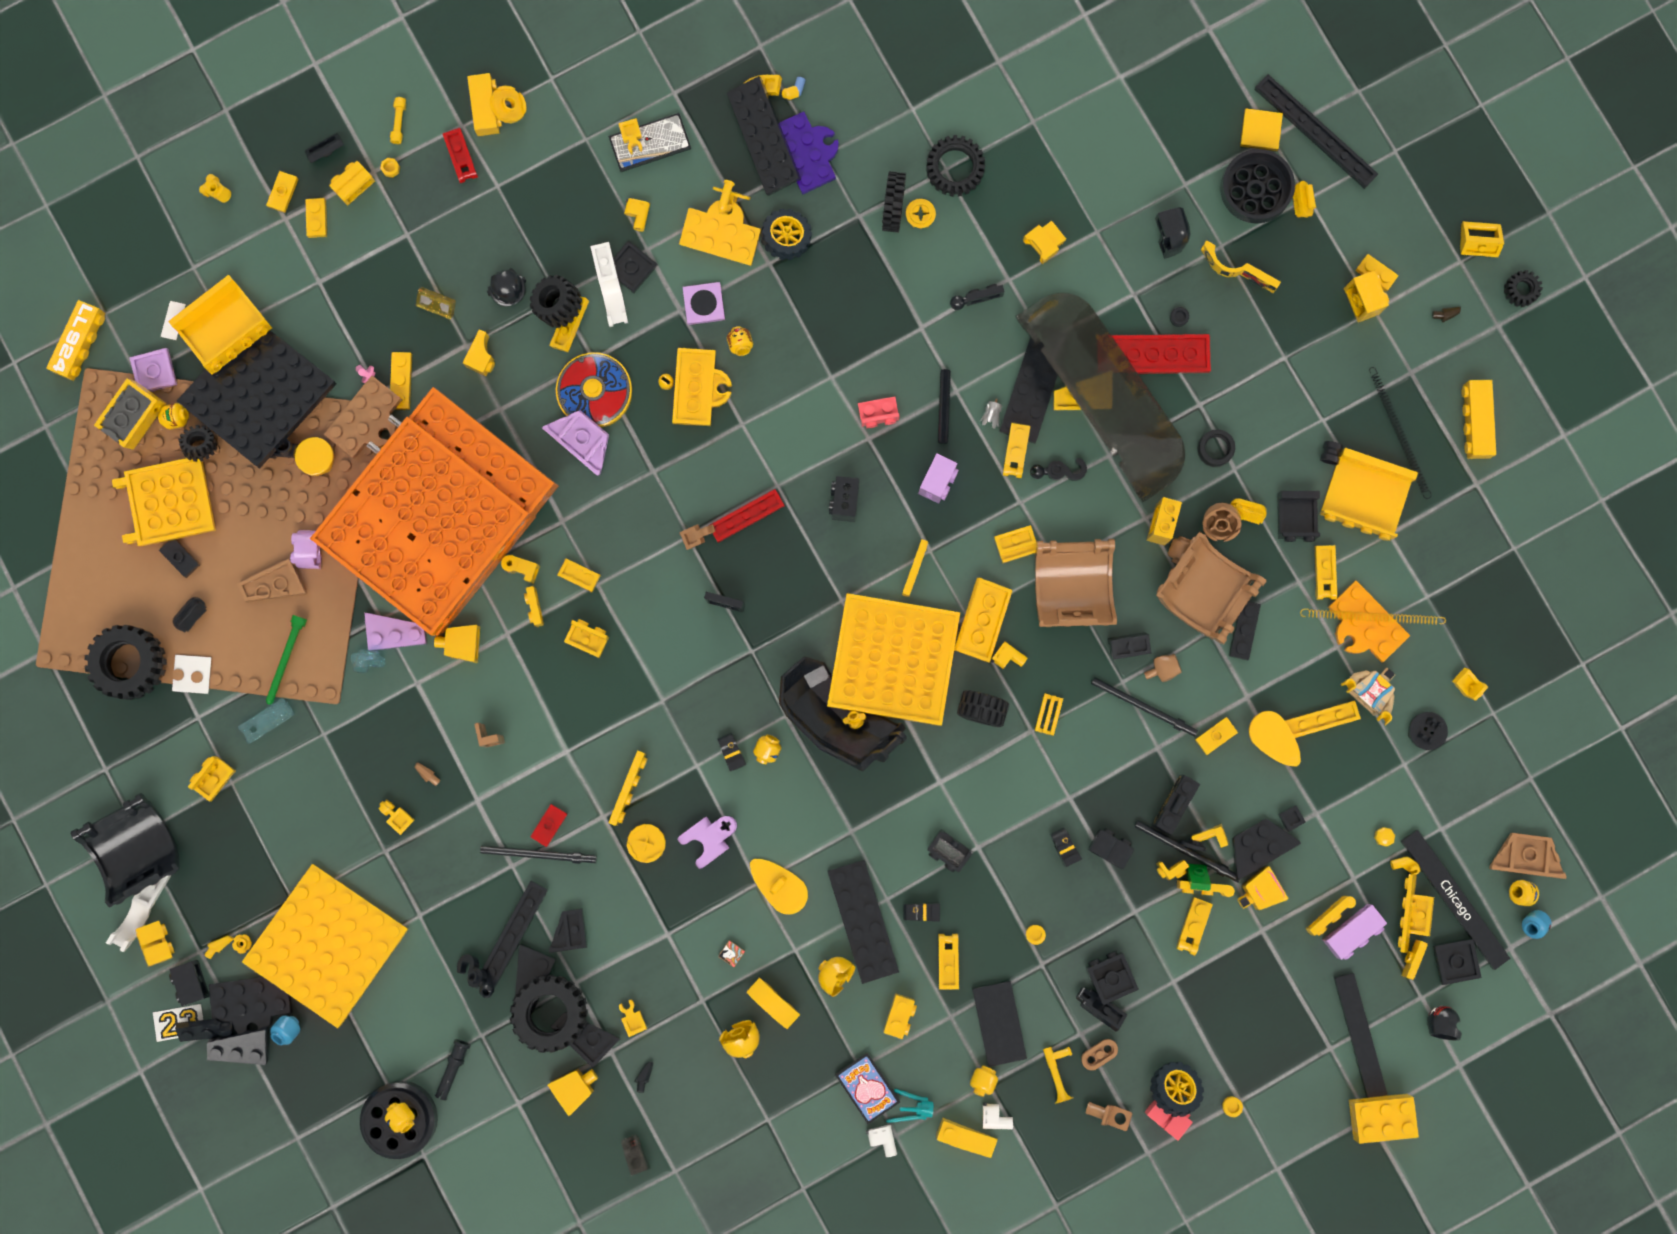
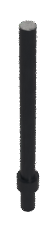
M1095 677L1091 683L1163 720L1178 731L1182 730L1194 737L1198 732L1197 729L1185 724L1184 720L1176 719Z
M1139 820L1136 822L1135 828L1215 870L1216 874L1222 877L1226 876L1237 883L1240 881L1236 880L1235 875L1237 873L1229 870L1228 866L1222 863L1218 864L1191 848L1179 844L1178 841Z
M481 846L480 848L481 854L572 861L574 864L597 862V856L583 855L582 852H573L572 854Z

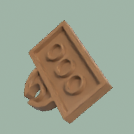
M371 376L324 435L354 459L370 441L379 448H382L388 440L381 439V432L389 430L392 436L396 431L397 427L388 421V418L402 399L375 377Z

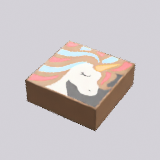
M729 940L718 957L732 967H735L745 950Z

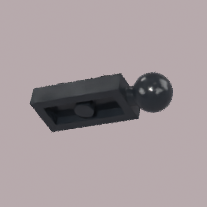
M992 284L987 286V289L980 291L979 289H973L966 294V297L955 295L950 300V306L954 310H961L965 305L970 306L1003 297L1005 292L1003 284L999 286Z

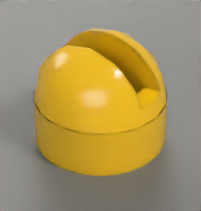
M663 374L659 377L658 383L662 389L669 390L673 387L674 380L671 375ZM663 378L667 379V380L670 382V384L668 385V384H667L665 381H663L662 379H663Z

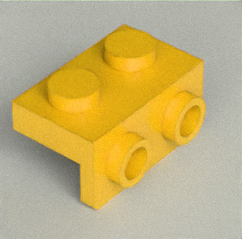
M580 619L577 622L572 620L571 628L564 642L600 658L609 639L605 635L606 631L595 627V630L588 627L589 623Z
M216 756L209 757L203 762V768L199 773H195L191 777V783L188 788L195 790L209 802H212L236 771Z

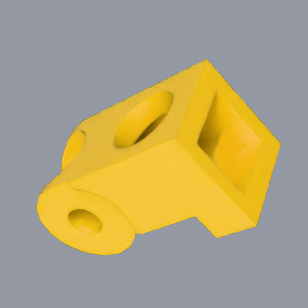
M512 555L505 556L501 561V566L505 571L511 574L519 573L525 575L524 580L534 584L540 569L538 564Z

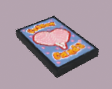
M868 1052L835 1074L867 1124H870L900 1103V1100Z

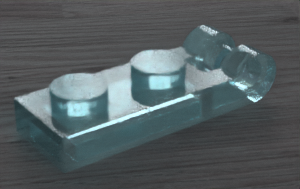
M282 698L247 722L239 725L238 729L241 733H244L246 736L245 740L249 744L295 715L286 699ZM252 726H255L257 729L254 733L250 730Z

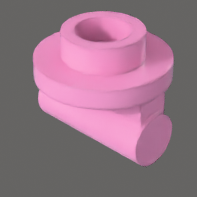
M361 365L356 366L357 373L363 376L362 382L364 384L371 376H375L373 366H369L367 370Z

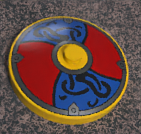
M586 353L569 361L561 370L556 383V397L561 410L566 416L581 410L602 428L615 423L627 411L632 398V384L626 369L615 358L603 353Z

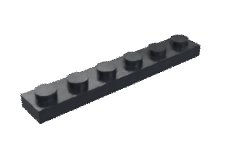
M530 881L483 967V970L487 973L486 983H491L494 989L548 892V889L534 881Z

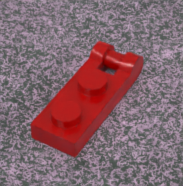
M461 128L443 133L460 184L466 182V179L478 178ZM468 166L469 171L462 172L461 168Z

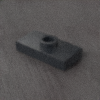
M336 133L306 149L305 153L312 163L321 157L330 156L334 150L344 144L339 134Z
M176 539L169 540L159 549L163 556L185 578L200 566Z

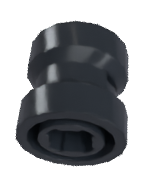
M1325 441L1323 445L1324 453L1321 454L1320 461L1330 465H1338L1340 461L1339 453L1342 452L1343 445L1333 441Z

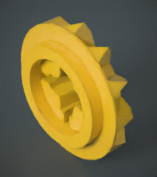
M916 199L907 206L906 218L913 227L922 229L929 227L934 222L936 211L933 204L928 200ZM920 207L922 212L926 213V215H923L921 221L919 219V216L915 215L919 212Z

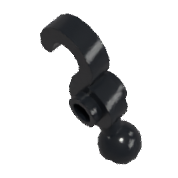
M1077 458L1075 463L1081 470L1079 474H1073L1061 461H1052L1046 468L1038 464L1033 465L1030 469V475L1034 479H1041L1044 475H1048L1050 479L1056 481L1062 479L1065 475L1071 481H1078L1087 473V465L1082 459Z
M469 954L463 955L457 963V973L465 974L467 964L469 963L467 977L469 986L479 989V993L483 998H490L495 989L491 983H486L487 973L483 969H479L478 958Z

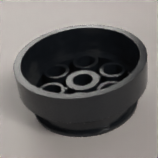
M1264 149L1248 150L1236 156L1226 168L1220 184L1221 197L1229 212L1242 221L1254 224L1269 222L1281 215L1291 202L1295 191V179L1289 164L1278 154ZM1256 171H1261L1264 177L1258 176ZM1237 175H1243L1246 180H1240ZM1269 184L1275 185L1277 190H1271ZM1250 188L1257 189L1258 194H1253ZM1232 192L1239 193L1240 198H1235ZM1263 202H1269L1271 208L1265 207ZM1246 205L1251 206L1252 209H1253V211H1252V212L1247 211V210L1245 209V206H1246Z
M395 1081L383 1085L367 1098L360 1114L362 1137L369 1148L382 1157L404 1159L413 1156L430 1142L436 1131L438 1121L436 1105L429 1093L415 1083ZM393 1097L399 1098L400 1102L406 1103L409 1108L416 1109L417 1117L413 1121L414 1125L412 1127L416 1131L415 1138L410 1137L408 1131L405 1133H395L385 1121L387 1108L393 1104ZM375 1107H380L383 1110L382 1116L375 1114ZM374 1127L381 1129L382 1134L380 1137L374 1134ZM391 1138L398 1140V1147H393L390 1144Z

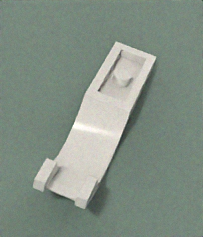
M606 242L590 246L606 307L609 327H613V324L620 322L626 324L628 319L610 244Z
M167 875L160 879L157 884L149 885L139 894L134 895L128 915L120 927L111 933L106 942L107 944L111 945L114 943L120 946V951L122 952L127 950L137 937L135 929L145 926L153 905L171 876Z

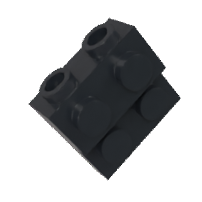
M1117 950L1106 954L1107 958L1102 961L1097 958L1088 962L1089 966L1086 967V971L1102 1005L1139 990L1122 952L1117 953Z

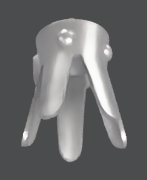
M998 399L995 402H988L986 411L980 419L982 425H986L988 421L992 422L994 429L996 425L999 427V413L1001 412L1002 405L997 403Z

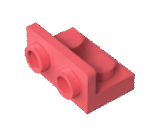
M895 397L858 403L862 427L874 428L880 423L891 425L899 420L900 416Z

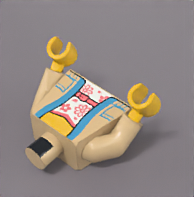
M1386 668L1381 674L1377 671L1370 672L1367 670L1357 672L1341 683V686L1347 685L1348 690L1346 692L1352 695L1373 716L1379 715L1377 721L1384 719V725L1386 726L1392 720L1391 713L1394 705L1395 695L1393 692L1395 688L1389 682L1395 674L1390 669Z

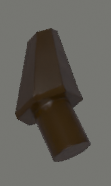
M1461 307L1443 308L1442 311H1433L1432 319H1441L1442 322H1445L1460 314Z

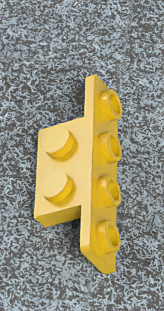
M1409 874V878L1405 879L1407 896L1403 898L1402 903L1405 914L1404 917H1401L1400 928H1403V932L1398 940V948H1401L1400 952L1408 953L1410 934L1430 936L1434 897L1415 895L1417 875Z

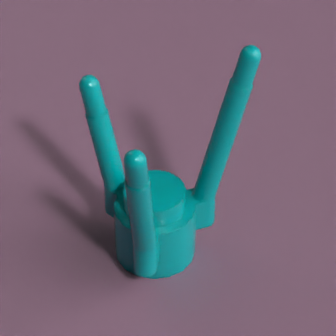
M894 1089L895 1093L918 1100L921 1103L917 1102L916 1108L900 1107V1111L916 1112V1115L887 1119V1123L917 1119L926 1120L927 1117L932 1118L934 1104L929 1102L927 1097H920Z

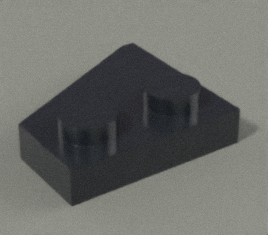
M583 908L562 911L549 953L587 948Z

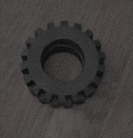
M550 275L547 279L543 278L541 283L535 285L536 288L531 292L533 295L530 296V301L532 302L530 303V308L533 309V314L547 325L555 326L556 328H561V325L565 327L568 325V322L572 323L574 321L573 318L579 315L578 310L582 308L580 305L582 303L581 293L577 287L564 277L559 275L553 277ZM560 296L558 302L552 307L555 299Z
M965 690L962 692L957 714L964 719L984 725L1003 727L1009 703L1004 699L989 694Z

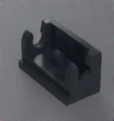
M1146 632L1107 638L1111 648L1110 655L1113 657V660L1152 654L1149 634Z

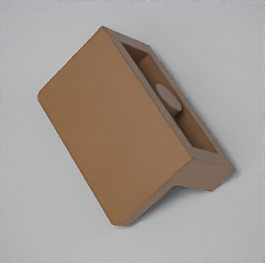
M474 724L480 747L487 748L505 743L503 735L487 736L485 724Z

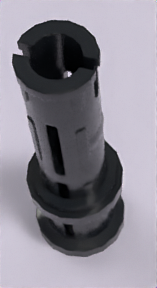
M454 1039L453 1043L455 1045L451 1055L447 1057L448 1065L435 1094L436 1098L441 1097V1100H447L459 1066H462L465 1062L463 1060L471 1045L463 1040Z

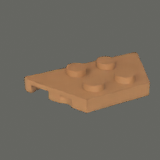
M1510 833L1489 866L1491 870L1566 879V874L1563 873L1560 865L1559 855L1555 851L1554 842L1549 837Z

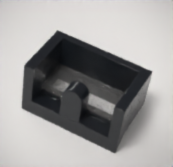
M942 829L927 848L930 852L928 854L936 861L940 859L945 862L944 866L953 873L955 870L960 872L973 854L972 850Z

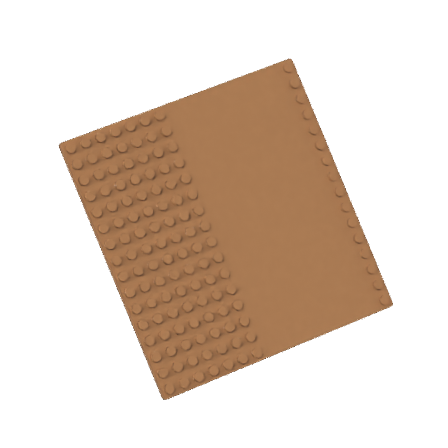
M85 369L36 666L90 674L85 672L84 666L88 665V661L84 659L85 654L89 655L90 650L87 649L89 644H94L95 642L93 638L96 635H103L102 630L106 628L112 629V626L131 625L149 631L154 635V638H158L161 642L159 646L165 650V654L162 656L167 659V665H163L162 669L166 670L165 675H160L159 677L161 683L173 684V679L177 681L183 679L184 672L180 669L174 670L175 655L211 657L209 689L267 696L292 629V622L290 620L292 615L307 619V623L302 630H299L275 697L339 704L359 578L320 548L322 556L321 569L298 568L296 564H293L307 594L246 602L237 583L290 559L291 553L294 552V544L291 541L292 534L297 533L299 530L316 531L377 455L366 444L354 459L324 435L350 403V400L325 397L287 438L291 443L299 445L307 438L318 437L331 445L334 451L332 469L319 476H311L301 471L295 462V458H269L259 469L213 432L217 442V450L214 451L215 454L213 456L209 454V459L203 458V465L216 531L176 539L200 564L191 575L185 578L159 551L168 541L141 547L138 546L137 542L128 545L123 543L122 535L135 533L127 487L122 489L113 488L112 480L125 477L124 471L187 458L179 446L181 433L185 434L184 430L187 429L189 431L191 426L194 429L196 425H199L200 428L202 425H206L189 412V419L184 427L168 430L160 424L157 416L134 450L124 448L95 427L94 424L125 380L128 378L135 381L134 374ZM176 379V386L153 391L152 393L163 400L166 405L178 403V398L194 381ZM204 440L196 441L192 446H199L204 443ZM198 597L204 601L207 611L196 620L197 622H195L189 632L186 631L184 633L176 629L172 623L174 616L190 598ZM126 644L120 647L113 655L111 662L115 677L128 679L133 677L140 666V655L133 645ZM198 671L193 672L191 675V680L194 683H200L203 679L202 673Z

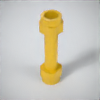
M396 97L393 104L394 109H396L394 128L390 132V142L401 144L403 139L401 125L403 110H406V99Z

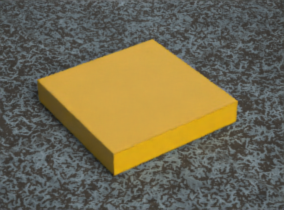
M1246 108L1244 110L1240 146L1278 151L1283 113Z

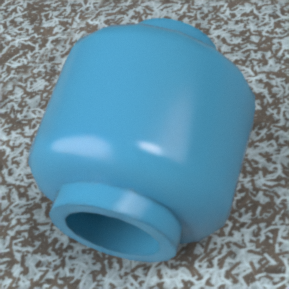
M1541 910L1531 911L1522 921L1524 933L1533 939L1545 936L1552 926L1550 917Z
M281 1016L270 1029L271 1039L278 1045H289L292 1043L301 1030L298 1019L294 1016Z

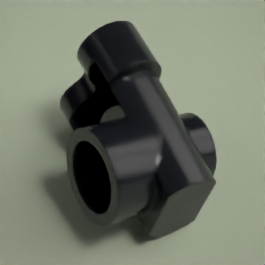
M286 439L270 458H295L298 444L291 443Z

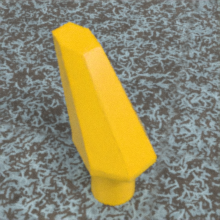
M225 936L208 943L209 949L204 955L211 959L215 952L219 953L234 938Z

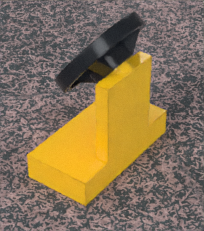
M1222 824L1192 835L1188 841L1180 840L1179 844L1206 852L1207 847L1201 841L1217 836L1221 848L1227 846L1229 842Z

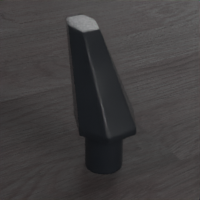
M653 1062L646 1063L634 1080L637 1083L636 1092L644 1093L645 1084L649 1083Z

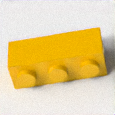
M490 73L467 76L474 130L477 136L499 134V127L502 126V121L493 114L490 107L491 94L497 89L496 80L492 79Z

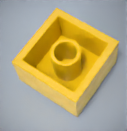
M1375 270L1353 278L1344 288L1358 323L1379 315L1389 306L1388 295L1383 292L1381 278L1379 275H1376Z

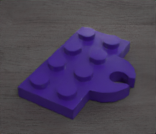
M804 111L780 122L779 124L801 177V180L796 183L802 195L835 180L836 176L829 162L838 153L839 142L837 139L831 145L823 143L825 138L835 136L834 131L824 126L811 127Z

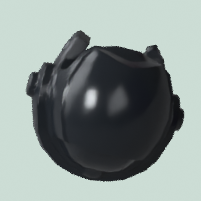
M512 268L502 270L491 276L487 294L498 305L512 306L519 303L525 296V283L527 281L525 277L518 275Z

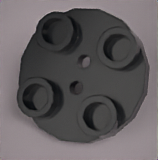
M1422 712L1412 719L1408 731V737L1418 748L1423 750H1434L1441 747L1448 735V727L1445 720L1433 712Z

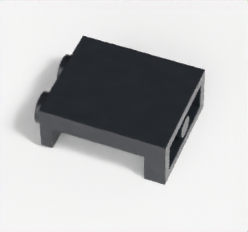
M1280 491L1277 494L1278 539H1284V542H1296V539H1303V542H1315V539L1320 537L1317 509L1320 491Z

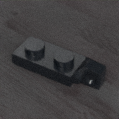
M216 1019L179 1022L176 1024L175 1030L179 1041L183 1042L230 1036L233 1034L234 1027L232 1021L218 1022Z

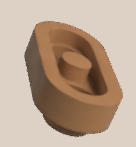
M1104 1039L1082 1054L1081 1062L1086 1069L1096 1070L1117 1055L1118 1046L1113 1040ZM1106 1045L1111 1047L1109 1052L1104 1051ZM1089 1056L1094 1057V1061L1092 1063H1089L1087 1061Z

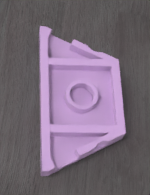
M581 410L542 427L543 430L597 476L601 474L609 434Z

